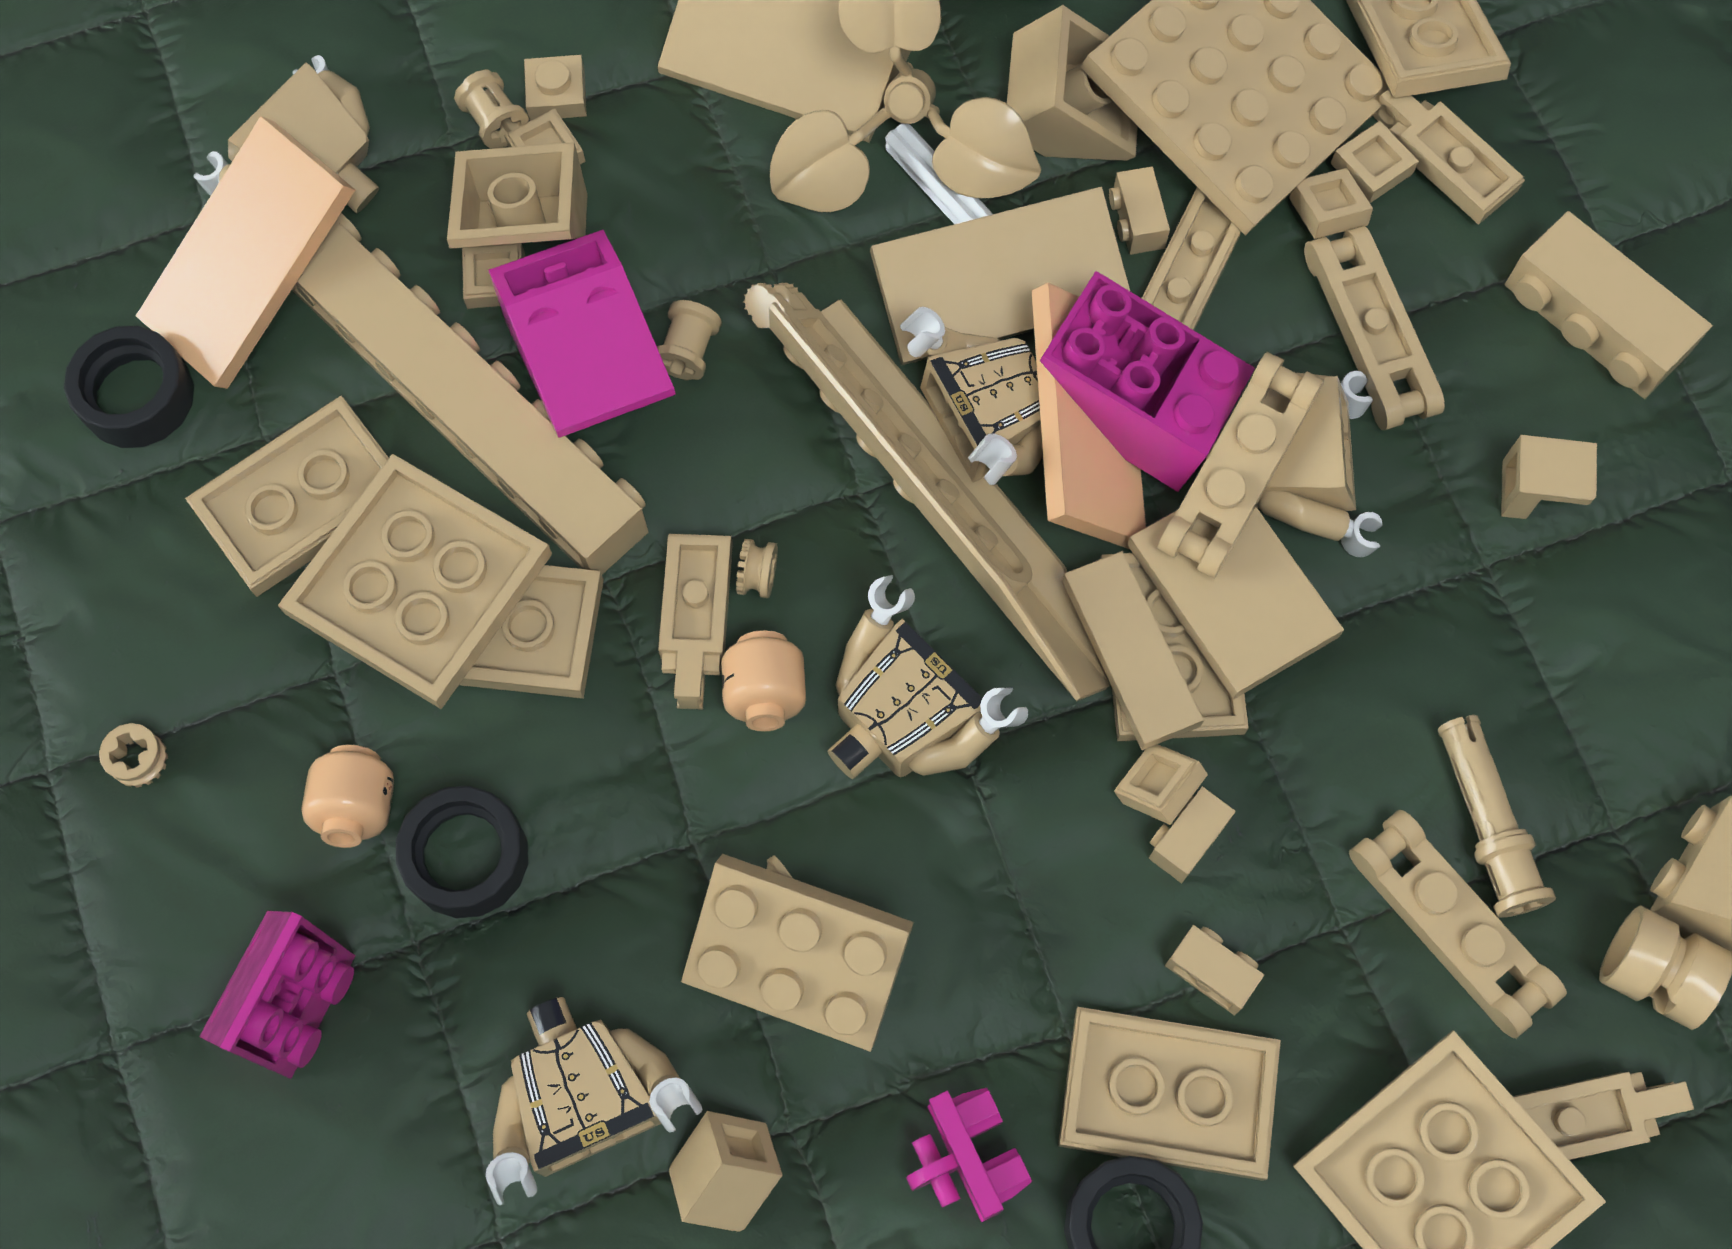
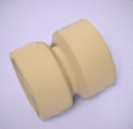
M1640 905L1627 916L1614 936L1604 957L1599 981L1635 1001H1640L1648 996L1652 997L1653 1009L1656 1012L1693 1030L1708 1019L1724 994L1732 975V952L1696 933L1685 939L1680 937V928L1677 923Z

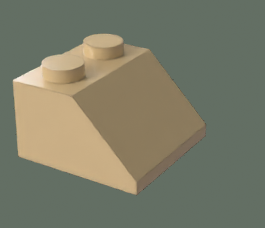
M1064 5L1013 33L1007 104L1022 118L1028 129L1034 151L1044 157L1130 160L1136 157L1138 126L1080 68L1086 57L1104 42L1109 35Z
M575 143L455 152L447 233L449 248L566 240L585 236L588 193Z
M1730 795L1712 808L1702 805L1692 815L1681 835V838L1689 843L1680 859L1671 858L1663 866L1652 883L1650 891L1658 895L1650 910L1677 923L1680 928V937L1685 939L1696 933L1732 952V795Z

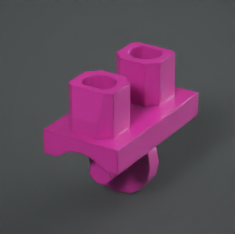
M988 1088L963 1093L954 1098H951L949 1092L945 1091L929 1099L930 1105L927 1108L949 1155L941 1157L931 1134L912 1142L923 1167L906 1177L911 1190L914 1191L931 1183L941 1207H946L961 1199L950 1176L952 1172L957 1170L981 1223L1000 1214L1004 1210L1002 1203L1011 1200L1027 1187L1032 1180L1016 1148L983 1164L971 1139L1001 1125L1003 1122Z

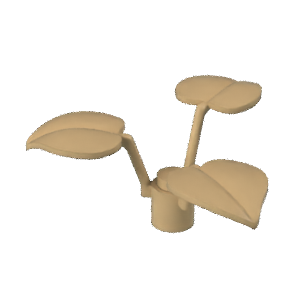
M839 0V21L850 41L856 47L868 53H878L889 48L890 58L900 73L893 79L885 91V107L853 134L848 135L844 121L833 111L820 110L807 113L795 120L781 136L770 165L771 190L777 199L818 212L842 210L859 199L865 191L869 180V161L864 152L855 145L864 140L890 117L900 123L912 124L925 116L929 118L936 132L945 138L933 154V169L939 179L958 194L973 198H994L1009 195L1034 182L1041 173V166L1035 155L1028 129L1020 115L1012 107L996 98L981 97L971 99L955 110L949 127L939 115L940 109L933 105L936 96L933 80L924 71L913 69V65L902 56L901 48L909 51H920L933 43L941 23L940 0Z

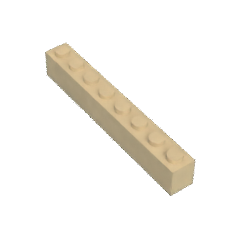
M341 213L292 288V291L581 569L601 571V574H604L649 533L642 510L646 506L644 499L625 479L620 478L614 483L601 470L604 466L602 460L585 441L578 438L572 443L566 436L558 438L542 401L536 399L532 404L528 402L518 392L521 387L513 374L499 361L496 360L489 365L477 354L480 351V347L469 332L457 322L449 327L437 316L440 310L432 298L418 285L408 289L398 279L401 274L391 259L379 248L374 249L370 253L359 242L362 240V237L358 230Z

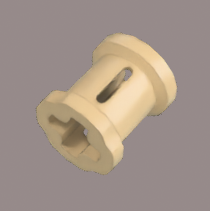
M485 69L465 78L463 83L456 89L454 99L459 109L471 114L480 127V139L487 147L491 149L507 147L504 134L529 122V118L524 109L519 105L512 104L504 93V83L499 74Z
M689 300L674 301L668 311V318L671 320L670 328L664 344L657 346V349L669 375L683 380H699L704 376L706 370V363L702 359L710 336H714L719 332L722 321L716 312L700 303Z

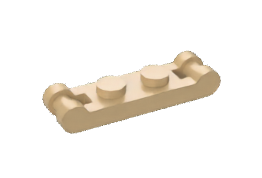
M1361 226L1346 230L1343 238L1329 241L1327 237H1322L1306 242L1304 253L1308 269L1313 276H1317L1358 371L1366 375L1368 381L1365 387L1369 396L1373 399L1371 408L1378 427L1385 431L1403 425L1407 417L1418 415L1420 418L1426 419L1443 413L1444 396L1368 228ZM1349 261L1352 265H1356V267L1343 270L1340 263ZM1406 378L1411 391L1398 395L1393 382Z
M1266 352L1260 360L1246 390L1157 546V549L1174 558L1180 553L1199 563L1197 570L1214 579L1225 563L1324 383V379L1308 371L1304 376H1301L1283 367L1284 360L1269 352ZM1270 389L1291 399L1284 414L1263 404ZM1198 518L1219 528L1212 541L1191 531Z
M1403 810L1396 811L1383 822L1384 831L1373 840L1369 838L1362 839L1349 850L1351 860L1491 1020L1505 1034L1517 1039L1532 1026V1015L1542 1007L1547 1009L1553 1008L1567 995L1565 986L1550 969L1537 962L1426 839L1419 823ZM1400 852L1414 866L1403 877L1392 867L1390 861ZM1507 971L1522 986L1512 996L1506 994L1496 983Z

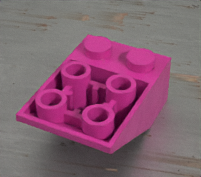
M604 230L488 270L506 325L558 438L676 395L674 386L624 268Z
M1098 271L1094 272L1040 359L1045 368L1125 460L1179 492L1207 457L1255 369L1250 364Z
M267 911L199 1037L292 1079L297 1067H305L314 1056L322 1035L318 1027L330 1004H338L348 991L354 976V968L351 967L355 955L304 917L294 912Z

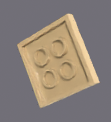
M392 454L278 606L285 615L442 709L549 560L552 552L547 543Z
M1453 1030L1293 1164V1167L1362 1249H1551L1606 1203L1603 1197Z

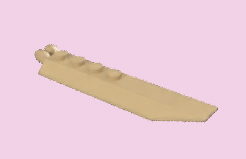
M766 283L751 285L752 287L747 289V294H744L745 301L743 303H745L746 307L744 309H747L748 315H752V321L758 328H770L784 345V353L788 359L799 368L805 370L819 387V393L824 403L842 415L856 432V439L861 448L879 460L893 477V484L898 493L907 501L916 505L1073 698L1078 701L1106 690L1110 684L1062 582L1064 573H1067L1065 565L997 484L989 485L984 477L975 482L971 481L929 403L842 300H838L820 312L819 309L813 307L802 292L798 293V288H795L793 284L779 283L774 284L773 288L771 284Z

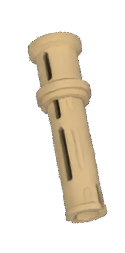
M1468 715L1466 717L1467 724H1464L1463 717L1444 723L1438 728V733L1444 742L1480 840L1475 845L1476 851L1474 856L1477 863L1485 865L1498 899V902L1493 906L1496 916L1499 918L1516 916L1549 905L1556 900L1553 889L1544 887L1531 852L1536 846L1533 836L1528 834L1526 829H1519L1480 726L1479 717L1477 715Z

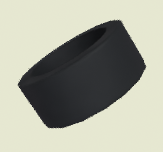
M116 326L93 335L76 350L66 367L64 391L70 408L101 441L120 448H137L164 440L182 425L192 407L194 383L185 362L175 348L158 332L141 326ZM151 360L162 368L163 382L155 397L142 408L127 414H106L98 407V390L104 379L117 367L132 361Z
M472 786L447 787L422 798L405 816L396 838V866L405 886L434 912L456 919L480 917L503 906L520 887L528 867V840L512 810L493 793ZM473 815L483 818L496 829L501 840V857L496 870L485 882L471 889L453 890L440 886L430 877L425 866L424 849L429 837L442 823L456 816Z
M1127 1156L1106 1161L1079 1182L1067 1203L1064 1233L1069 1249H1098L1091 1230L1093 1210L1101 1196L1111 1188L1128 1183L1148 1187L1158 1193L1170 1208L1174 1222L1173 1242L1169 1249L1201 1248L1203 1221L1196 1196L1180 1174L1157 1160Z

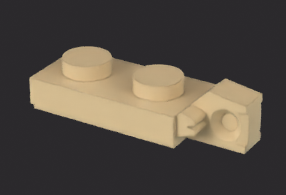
M1390 89L1379 97L1378 101L1381 107L1374 113V118L1377 121H1381L1419 161L1416 168L1478 225L1519 191L1525 181L1523 179L1524 176L1441 101L1434 106L1426 100L1420 104L1413 96L1394 98Z
M668 535L658 651L662 659V673L676 674L674 699H677V709L703 710L705 675H720L721 661L725 654L733 548L731 536Z
M1619 1072L1513 1096L1569 1160L1650 1142L1649 1137L1660 1135L1656 1118L1694 1110L1686 1081L1679 1083L1669 1082L1646 1087L1642 1072L1631 1074L1630 1072Z

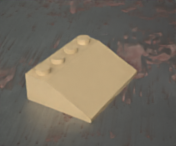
M678 0L658 63V72L660 74L795 119L813 111H833L844 121L849 136L885 107V91L893 79L900 73L890 58L889 48L878 53H868L859 49L850 41L839 21V0ZM901 48V54L907 61L911 51ZM875 130L862 141L870 143Z

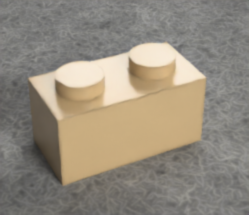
M1153 166L1117 172L1114 188L1109 189V200L1112 210H1118L1120 220L1117 221V229L1120 241H1126L1129 255L1165 249L1170 228Z
M1202 786L1197 794L1189 799L1171 828L1163 824L1149 843L1155 848L1149 859L1182 884L1236 811Z
M1193 925L1165 964V967L1235 1016L1243 1008L1264 977V974L1257 970L1259 965L1251 957L1239 951L1234 954L1223 946V939L1217 933L1207 927L1199 929Z

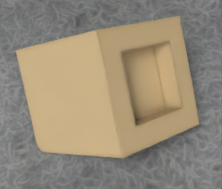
M1520 435L1503 459L1501 517L1527 519L1541 500L1582 505L1591 504L1596 498L1597 443Z
M707 1111L671 1163L669 1169L682 1222L737 1232L747 1227L783 1176L766 1123Z

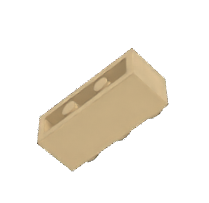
M1567 211L1522 254L1505 283V286L1515 294L1523 306L1532 311H1537L1558 328L1571 345L1585 350L1609 370L1615 381L1624 387L1633 389L1644 399L1693 351L1713 326L1570 211Z

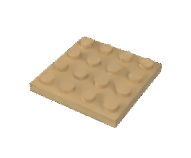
M1151 0L1094 49L1080 67L1245 236L1280 204L1298 184L1316 170L1381 107L1378 101L1379 97L1389 89L1381 71L1311 0Z

